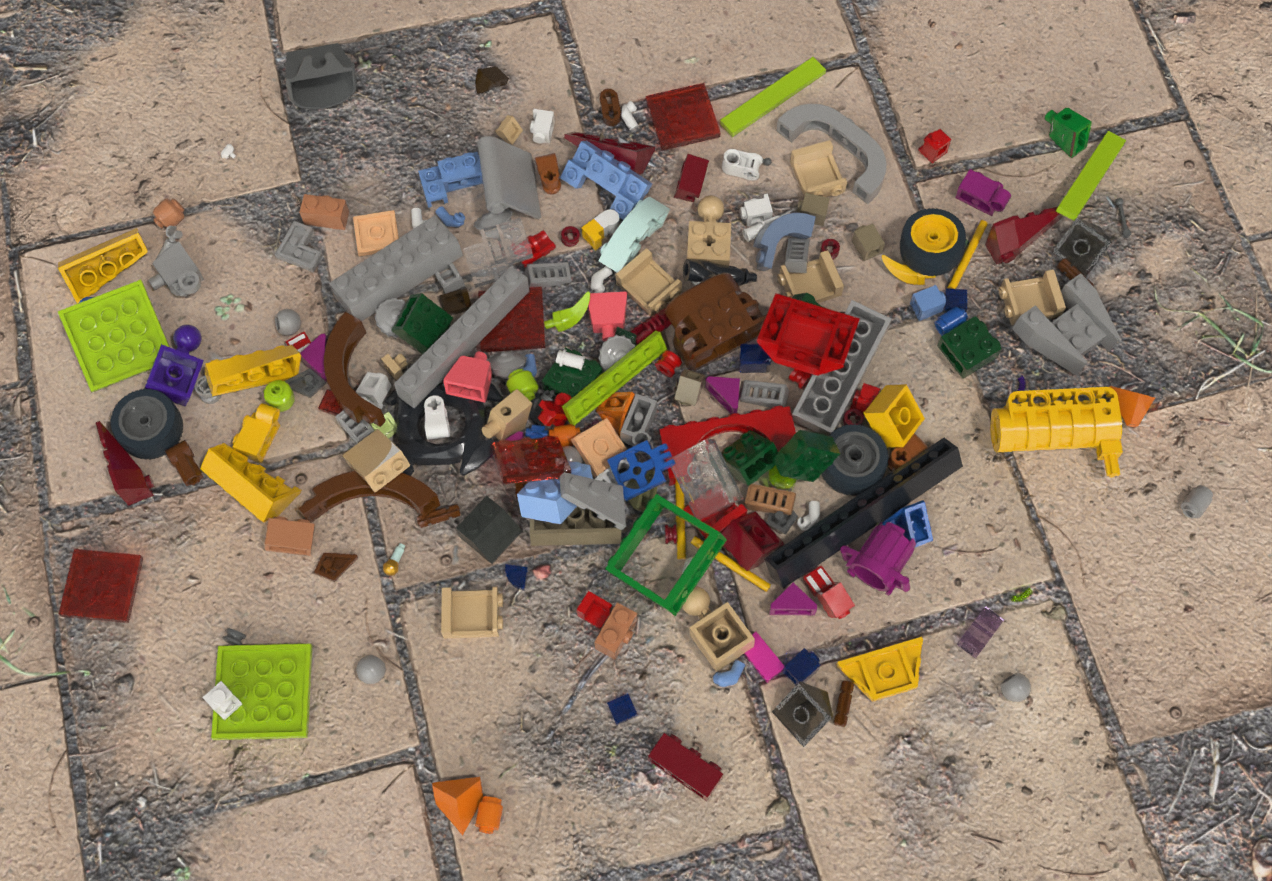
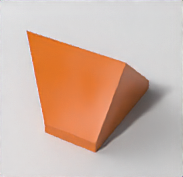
M1109 386L1118 395L1120 413L1126 425L1134 428L1139 426L1155 397Z
M615 392L601 403L595 411L602 420L608 418L620 438L621 429L635 398L633 392Z
M473 777L433 782L432 787L436 805L463 836L479 807V802H482L483 799L481 778Z

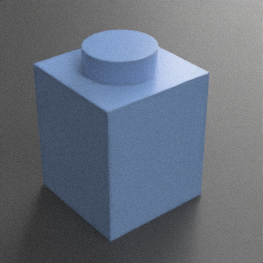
M934 285L914 293L910 305L918 320L921 321L941 313L944 309L946 298L944 293L939 291L937 286Z

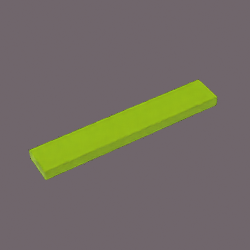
M814 57L810 58L720 119V125L731 137H734L826 73V69Z
M1110 131L1106 133L1059 204L1056 212L1073 221L1077 219L1124 146L1126 139Z
M654 331L564 404L562 408L569 423L575 426L667 350L661 333Z

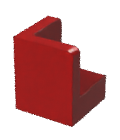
M588 591L576 609L577 616L601 629L612 612V604Z

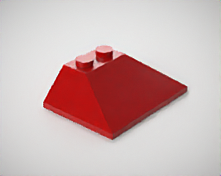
M775 293L757 338V343L775 363L819 376L843 368L860 318Z

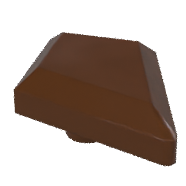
M323 553L314 574L336 582L358 559V556L356 554Z

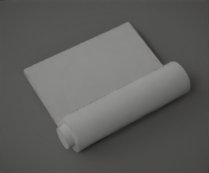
M492 136L479 139L477 145L487 210L494 214H499L510 207L540 219L541 212L531 153Z

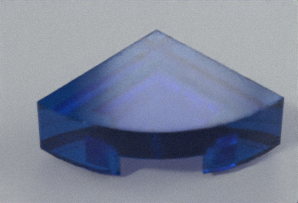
M505 564V572L509 582L515 588L525 591L528 567Z

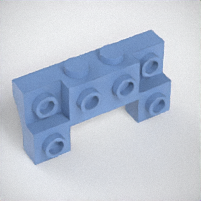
M587 140L581 141L573 159L568 160L560 177L576 189L582 188L588 177L614 194L616 198L610 209L615 210L622 220L635 208L639 200H643L652 186L651 182L631 170L630 165L617 161L612 153L605 150L602 151Z
M468 152L453 158L448 157L437 161L438 166L418 171L428 208L432 207L431 202L443 199L444 204L448 203L447 192L483 184L478 152Z

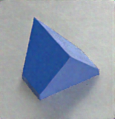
M923 500L900 509L882 523L885 526L887 522H890L904 529V537L909 541L914 538L916 542L915 547L933 541L927 509Z

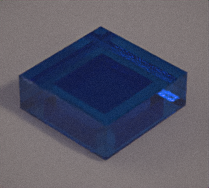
M946 288L945 311H949L956 306L959 309L963 308L966 312L967 290Z
M629 694L607 702L616 726L638 716Z

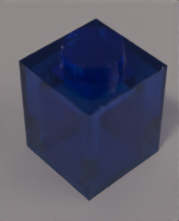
M740 344V373H766L767 365H771V358L759 344Z
M804 648L784 666L783 673L799 689L819 671L821 666L820 660L814 652H808Z

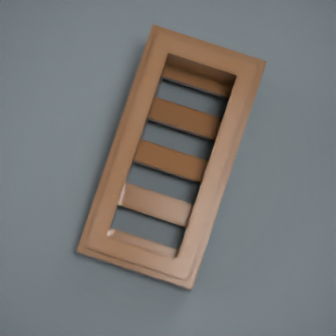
M751 484L748 487L745 505L752 511L769 513L782 511L786 515H792L796 493ZM765 496H768L766 503H763ZM774 497H777L776 504L772 505ZM783 498H786L785 506L781 507Z

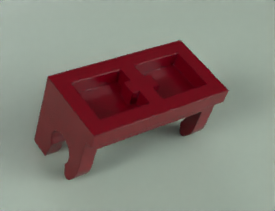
M687 154L683 162L674 198L694 202L695 197L699 198L709 160Z

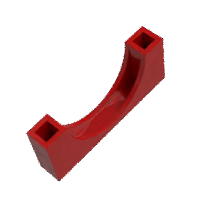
M775 406L771 410L765 411L756 409L748 414L740 415L739 413H734L725 418L711 417L703 422L689 421L684 425H667L663 429H659L660 444L666 443L668 449L662 453L670 451L672 457L665 460V462L674 459L676 463L674 466L666 469L669 486L675 485L676 479L682 477L684 483L691 482V463L695 453L705 441L721 433H745L751 430L774 442L779 452L796 433L790 406Z

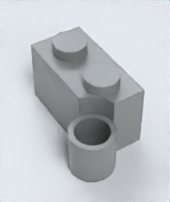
M636 394L620 432L623 443L633 447L638 445L637 443L640 441L648 440L650 443L648 432L657 412L656 400ZM637 452L638 454H645V452Z

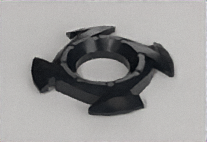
M439 383L415 408L398 397L396 388L385 400V403L391 406L399 404L396 430L399 444L395 445L402 451L410 464L402 472L411 476L414 472L413 465L415 463L417 465H451L460 463L462 459L460 475L465 476L483 465L500 446L492 438L485 440L482 432V427L486 425L487 419L484 403L446 394L444 383ZM490 383L487 400L501 402L503 400L496 387ZM430 396L441 397L445 406L459 409L466 417L462 433L450 442L443 444L430 443L419 434V424L425 415L424 403Z

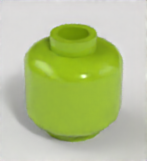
M517 369L509 374V379L506 382L509 392L512 393L518 389L529 401L533 400L539 387L532 373L528 370Z
M274 380L264 389V399L267 405L280 409V412L289 410L293 406L295 395L290 385L285 381Z

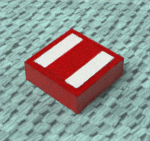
M305 332L285 341L287 346L292 345L300 353L311 343Z
M822 565L802 579L815 598L817 597L815 595L817 592L833 582Z

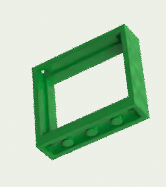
M656 494L647 503L641 517L636 519L628 536L623 538L620 548L615 555L610 557L605 570L676 616L727 539L719 531ZM663 508L708 534V537L665 600L621 572Z

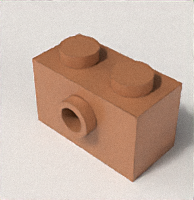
M304 194L300 215L304 225L345 230L349 209L344 199L332 198L327 195L315 196Z
M281 516L274 517V519L269 518L265 538V551L311 556L315 524L305 519L289 521Z
M616 603L594 642L595 649L616 660L624 644H628L634 634L632 630L638 621L637 613Z

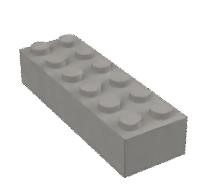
M434 215L329 284L336 299L345 310L363 321L376 312L375 309L379 307L380 303L386 299L398 298L437 271L442 270L450 263L462 257L463 253L457 238Z
M851 300L845 314L860 318L843 368L819 376L812 375L792 413L794 422L826 436H829L837 429L891 323V318Z

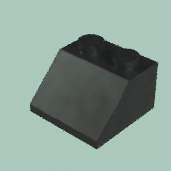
M487 495L456 527L458 536L491 564L522 533V530L505 510Z

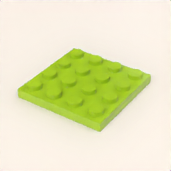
M142 280L57 311L91 392H96L151 370L161 344L170 347Z
M312 644L218 646L215 686L222 681L240 700L242 705L226 720H223L213 710L211 739L308 738Z

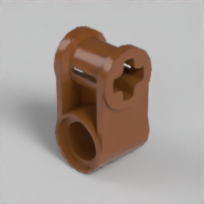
M552 153L535 157L544 192L547 194L558 193L561 189L556 154Z
M914 433L904 447H896L892 451L887 464L891 472L895 471L929 448V446Z

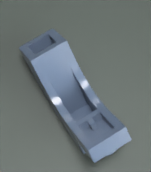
M790 213L766 224L757 235L753 247L761 249L756 256L757 270L767 271L772 269L776 247L783 236H791L798 239L810 238L816 216L805 213Z

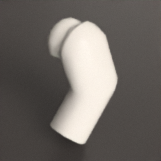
M632 101L624 104L621 111V117L630 131L639 126L632 116V112L637 109Z
M605 266L593 274L590 287L595 293H603L605 291L603 281L613 274L611 268Z
M809 502V514L803 518L800 517L797 521V525L801 530L806 531L820 521V502Z

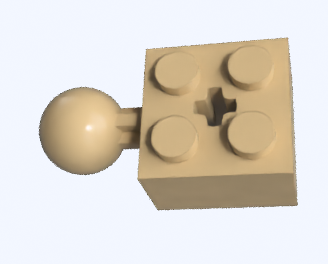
M705 196L700 200L697 208L698 214L704 222L689 221L687 259H701L729 266L731 223L716 222L724 213V204L716 196Z
M696 586L682 608L687 614L700 618V621L689 627L690 636L713 669L718 672L753 648L755 638L728 602L711 612L709 609V594L703 588ZM718 635H721L722 637L726 636V639L720 640L718 639Z

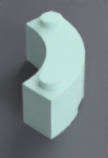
M651 197L639 200L635 208L619 225L610 241L601 248L600 253L602 255L599 262L618 273L635 258L641 249L639 243L646 236L650 237L663 226L670 208Z

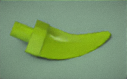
M587 291L573 307L552 312L553 319L544 321L546 329L556 327L558 332H562L576 325L588 308L590 292Z

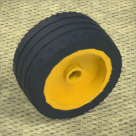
M938 208L920 210L911 215L903 227L900 239V253L904 263L916 273L927 276H940L952 271L959 264L964 253L966 231L963 223L949 211Z

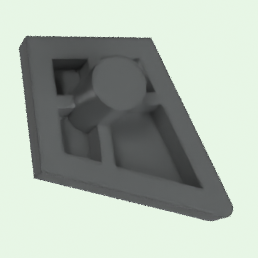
M311 368L285 381L290 385L292 391L309 398L326 384V381Z
M774 497L772 505L776 504L777 497ZM782 500L781 507H784L785 501ZM778 511L776 513H769L766 523L786 535L798 516L794 511H792V515H786L782 511Z

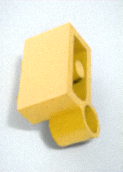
M261 403L256 413L253 412L251 416L246 415L243 419V427L240 433L236 434L233 439V449L250 460L262 463L280 427L278 422L280 409Z

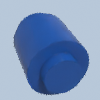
M955 306L939 316L934 324L937 331L943 336L966 322L968 315L963 308L959 309Z

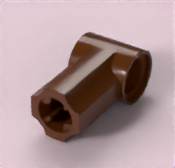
M186 440L165 450L169 460L177 468L186 486L195 485L200 482L203 475L194 460L195 456Z

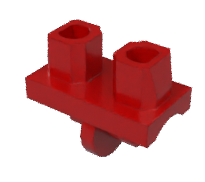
M542 230L534 236H528L525 242L512 249V251L525 268L527 264H533L537 259L548 255L550 251L556 248V245L550 240L546 232Z
M560 393L554 401L542 400L539 406L543 410L538 419L545 426H551V424L555 426L564 425L568 419L562 406L572 397L567 393Z

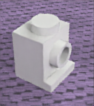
M534 109V120H532L530 132L533 133V141L550 144L555 125L554 112Z
M764 194L762 199H750L744 202V207H740L741 219H745L747 227L758 224L760 220L766 221L772 218L773 211L768 194Z
M367 372L356 393L371 404L382 409L384 406L382 402L390 390L391 384L386 375Z
M222 681L202 697L223 720H226L242 705L240 700Z

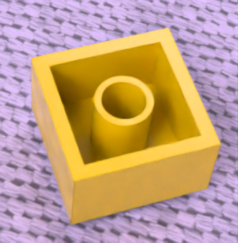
M907 384L885 385L864 412L872 430L881 436L886 447H904L925 419Z

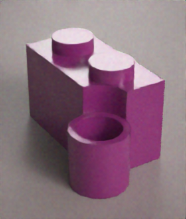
M969 169L958 187L955 198L993 216L995 211L1002 212L1011 199V194L1006 189H1003V184L999 181H994L980 172Z

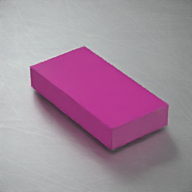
M755 632L752 634L755 638L754 647L745 652L744 655L765 682L768 683L785 670V666L760 635Z

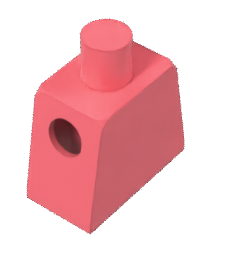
M627 292L590 293L588 312L594 333H602V340L605 342L609 337H614L615 332L624 331Z
M478 351L473 358L460 356L444 378L446 394L485 403L492 379L491 363L486 361L487 355Z

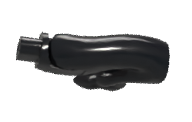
M686 259L683 265V279L685 281L703 282L721 273H730L738 285L757 281V274L749 272L747 268L739 269L735 266L720 265L701 259Z

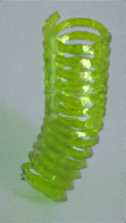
M1028 588L1021 595H1013L1012 602L1024 601L1025 597L1028 598L1032 594V590Z

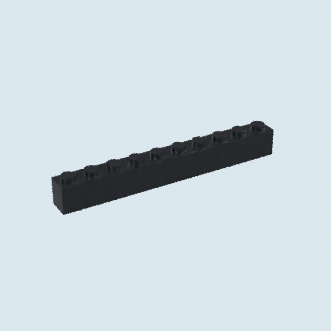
M945 437L764 558L770 576L784 589L840 551L842 546H847L959 470L963 465L958 447Z

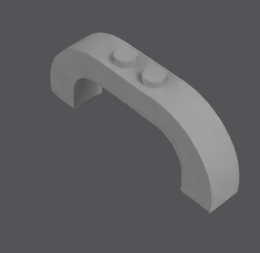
M804 104L784 113L778 119L777 132L791 143L800 134L809 130L825 132L857 157L865 167L866 171L854 183L853 193L867 204L878 195L886 173V158L880 145L870 137L867 131L861 130L855 125L853 120L846 118L837 110L821 104Z

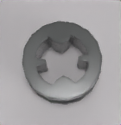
M227 628V635L223 636L222 640L231 645H243L241 640L245 639L246 635Z

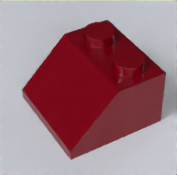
M756 511L734 519L721 533L727 539L723 547L736 558L738 564L746 571L760 566L765 562L764 558L785 545Z

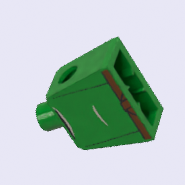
M1064 108L1059 113L1050 110L1045 115L1044 119L1051 124L1050 138L1068 156L1073 158L1087 148L1092 124L1090 120L1070 108Z

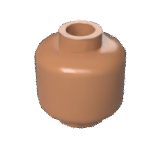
M165 198L153 209L155 216L153 221L162 229L168 226H176L184 219L183 211L185 209L174 198L171 200Z

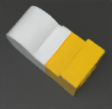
M606 210L581 227L582 237L595 251L602 246V239L608 234L615 233L619 227V214L615 210Z

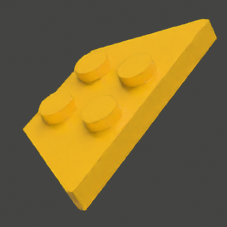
M915 638L837 662L836 665L872 702L917 689L919 682L923 638Z

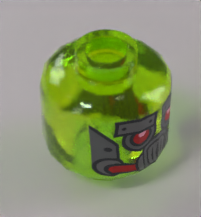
M775 465L769 470L767 482L771 488L791 492L796 485L797 479L780 476Z

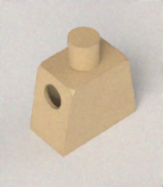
M516 389L492 408L487 424L482 427L484 436L489 439L495 436L499 441H503L516 432L523 430L533 403Z

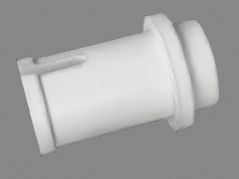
M565 349L563 351L559 350L556 358V363L560 364L559 366L566 365L582 370L585 356L568 353Z

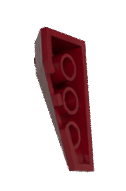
M571 132L564 135L566 140L579 147L581 141L587 140L602 151L605 150L612 153L614 159L627 163L631 166L630 169L639 175L644 173L655 152L654 146L630 141V143H618V139L615 138L600 140V136L580 132Z
M1058 207L1044 209L1038 215L1030 212L1024 218H1019L1016 215L993 223L985 246L996 265L1013 261L1016 256L1061 220L1063 215L1056 212Z
M100 421L96 422L100 441L104 449H107L103 453L109 463L107 465L108 472L117 494L128 506L154 496L152 488L155 486L151 476L146 475Z

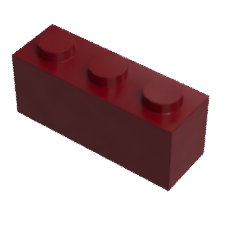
M664 733L648 755V761L707 802L723 778L724 774L720 772L722 768L712 761L707 763L701 759V753L690 747L688 750L681 745L682 741L673 734L668 736Z

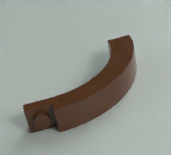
M345 311L328 337L324 353L325 376L337 403L351 419L358 424L364 419L369 424L374 423L381 427L386 422L381 409L359 396L349 384L348 367L351 355L359 341L366 334V330L361 320Z
M351 471L332 477L314 487L312 491L315 497L305 501L298 509L303 519L309 520L312 523L328 510L343 502L359 497L379 496L400 501L414 509L424 518L428 513L438 508L440 502L437 494L430 487L407 474L400 473L377 492H374L356 471Z

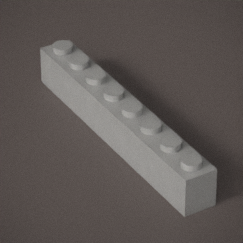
M511 266L394 383L398 397L415 408L445 378L459 357L466 356L529 292L528 278Z

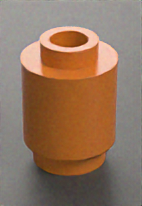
M568 424L555 426L554 429H550L551 447L574 446L571 439L581 434L580 427L575 428L574 425Z
M484 796L482 802H479L475 826L479 828V832L493 834L494 830H499L503 810L501 799Z

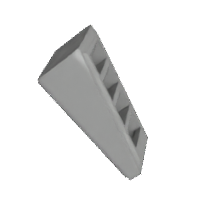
M788 239L785 266L789 273H807L810 239Z
M568 262L527 264L525 269L529 290L571 283L572 281ZM558 270H562L563 277H559Z
M450 263L434 274L445 294L465 286L462 277L453 263Z
M744 380L740 401L769 408L775 406L786 407L789 389L786 384ZM751 388H754L753 397L749 396ZM760 389L763 390L761 398L758 397ZM769 391L772 392L770 399L767 398ZM777 393H780L779 400L776 399Z
M344 411L335 417L338 424L355 444H358L374 432L373 428L364 419L351 430L350 427L357 422L351 419ZM365 428L366 430L357 437L356 434Z

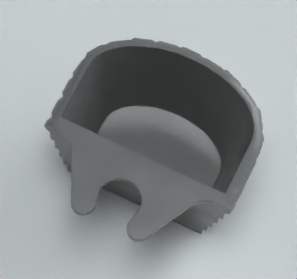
M338 43L286 52V88L290 101L296 107L310 110L331 108L348 100L357 90L355 65Z

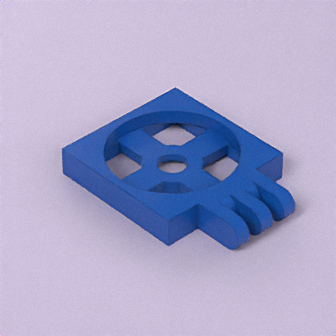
M646 440L607 460L618 485L623 486V495L626 501L667 482L663 471L674 466L676 463L674 459L665 462V460L672 457L670 451L661 454V452L668 449L666 443L652 449L649 441ZM639 451L645 452L650 455L651 459L643 463L638 462L635 453ZM627 458L630 465L629 469L619 474V463ZM635 467L641 468L639 475L633 473ZM655 468L654 477L648 484L645 475L647 471ZM634 479L640 488H628L624 485V482Z

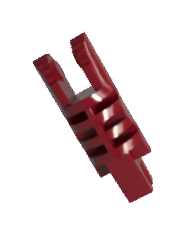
M666 308L656 312L655 315H652L645 322L636 326L628 333L627 337L632 341H636L635 343L638 345L654 331L663 332L664 329L671 325L665 314Z

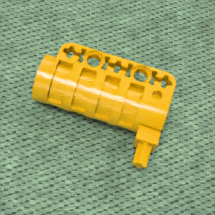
M1110 387L1015 391L1009 395L1003 408H994L992 410L990 433L992 446L996 453L1096 448L1097 459L1104 460L1106 476L1112 478L1120 475L1118 458L1123 453L1120 440L1122 436V419L1118 395L1114 389ZM1104 394H1106L1107 398H1111L1109 402L1102 398ZM1086 395L1089 400L1079 401L1078 396ZM1059 396H1060V397H1062V400H1067V401H1056V400H1057V399L1059 398ZM1035 397H1041L1045 400V402H1039L1035 404L1033 399ZM1014 399H1017L1018 402H1022V403L1016 404V403H1012V402L1014 401Z

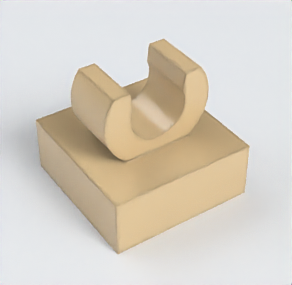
M507 115L495 132L499 138L513 145L523 129L513 116Z
M389 354L381 358L384 368L395 381L403 375L402 370L408 366L407 359L402 354L397 355L394 360Z

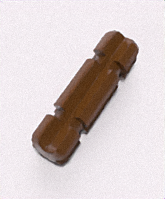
M1066 258L1057 265L1061 272H1066L1065 275L1070 280L1079 274L1086 278L1075 266H1071L1072 263ZM1088 279L1089 283L1094 287V284Z
M453 504L447 509L443 507L434 510L424 518L418 515L416 519L418 526L423 528L429 526V523L433 525L449 520V517H452V519L459 517L461 512L458 504Z
M842 681L841 693L839 694L836 707L837 714H835L833 722L838 727H845L847 725L848 717L846 715L849 714L851 694L854 689V683L850 681Z

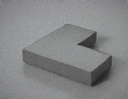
M294 221L275 253L276 258L314 273L323 254L321 251L306 246L314 232L313 228Z

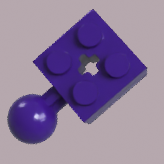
M188 324L178 327L174 332L173 341L177 347L176 350L161 344L144 388L162 392L174 403L185 407L191 397L204 361L189 355V352L196 350L200 346L202 336L195 326Z

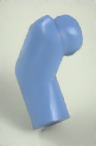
M443 206L435 211L445 226L461 227L464 224L465 216L463 213L459 212L455 213V215H450Z
M527 354L525 355L527 362L523 369L530 371L535 377L537 374L535 355Z
M735 660L730 671L716 672L713 676V682L720 687L735 685L742 674L745 664Z

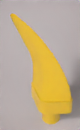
M885 255L881 256L887 269L896 278L905 283L925 285V279L935 278V276L916 273L907 265L899 264Z

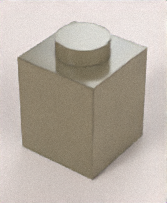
M805 193L804 200H799L797 212L816 216L814 224L824 226L830 198Z
M873 223L868 226L862 225L854 231L852 243L863 261L883 253L885 242Z
M684 369L680 375L674 400L686 406H695L700 398L706 375Z

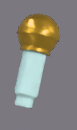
M399 543L391 558L384 563L383 571L386 575L393 576L398 572V563L404 553V544Z

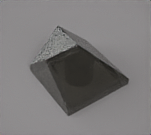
M1077 217L1052 253L1062 260L1064 258L1068 259L1072 263L1071 266H1075L1087 277L1109 248L1112 241L1101 227Z
M799 682L772 711L803 747L833 718L828 692L803 682Z

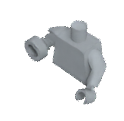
M168 226L166 228L168 238H166L161 251L153 262L158 274L148 279L154 290L166 284L174 295L188 297L189 294H194L200 289L204 278L180 242H176V239L182 238V232L176 230V226Z

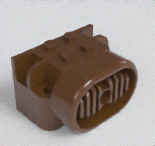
M730 273L715 275L675 297L665 309V314L675 329L673 337L674 348L688 370L695 372L756 340L759 336L767 314L762 315L758 308V301L753 300L748 293L742 292Z

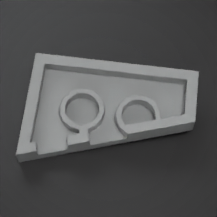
M565 472L560 475V493L562 498L582 509H590L597 513V517L603 521L607 519L615 523L614 527L620 530L626 527L623 486Z

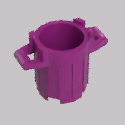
M880 522L879 525H876L859 552L848 546H842L840 551L842 559L847 561L845 566L849 567L847 573L854 578L856 576L863 583L876 590L886 592L885 594L889 596L895 587L904 592L910 590L909 578L903 576L900 572L913 554L916 542L914 538L910 541L903 535L905 530L890 522H887L884 526Z

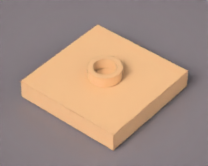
M394 210L353 217L359 257L375 254L399 239Z
M608 418L571 439L584 462L590 465L594 478L610 467L608 459L627 450Z

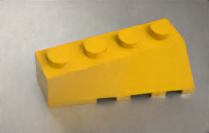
M135 228L58 262V269L78 304L80 300L96 293L108 281L114 279L125 268L127 269L145 255L148 249L138 228Z
M281 345L266 351L257 350L252 354L235 355L223 360L215 359L205 363V376L212 396L267 385L274 380L285 381L299 374L301 354L292 345Z
M225 443L209 448L200 469L263 523L268 521L269 518L279 516L302 491L296 486L292 489L285 485V480L279 476L276 478L270 476L265 472L266 468L260 464L256 465L247 462L248 457Z

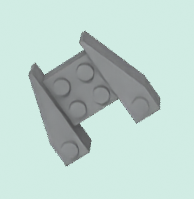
M1082 274L1066 283L1061 290L1065 306L1069 309L1068 311L1050 322L1035 305L1022 314L1012 327L1013 331L1026 345L1075 375H1078L1088 363L1083 357L1086 353L1100 343L1109 352L1120 340V336L1096 289Z

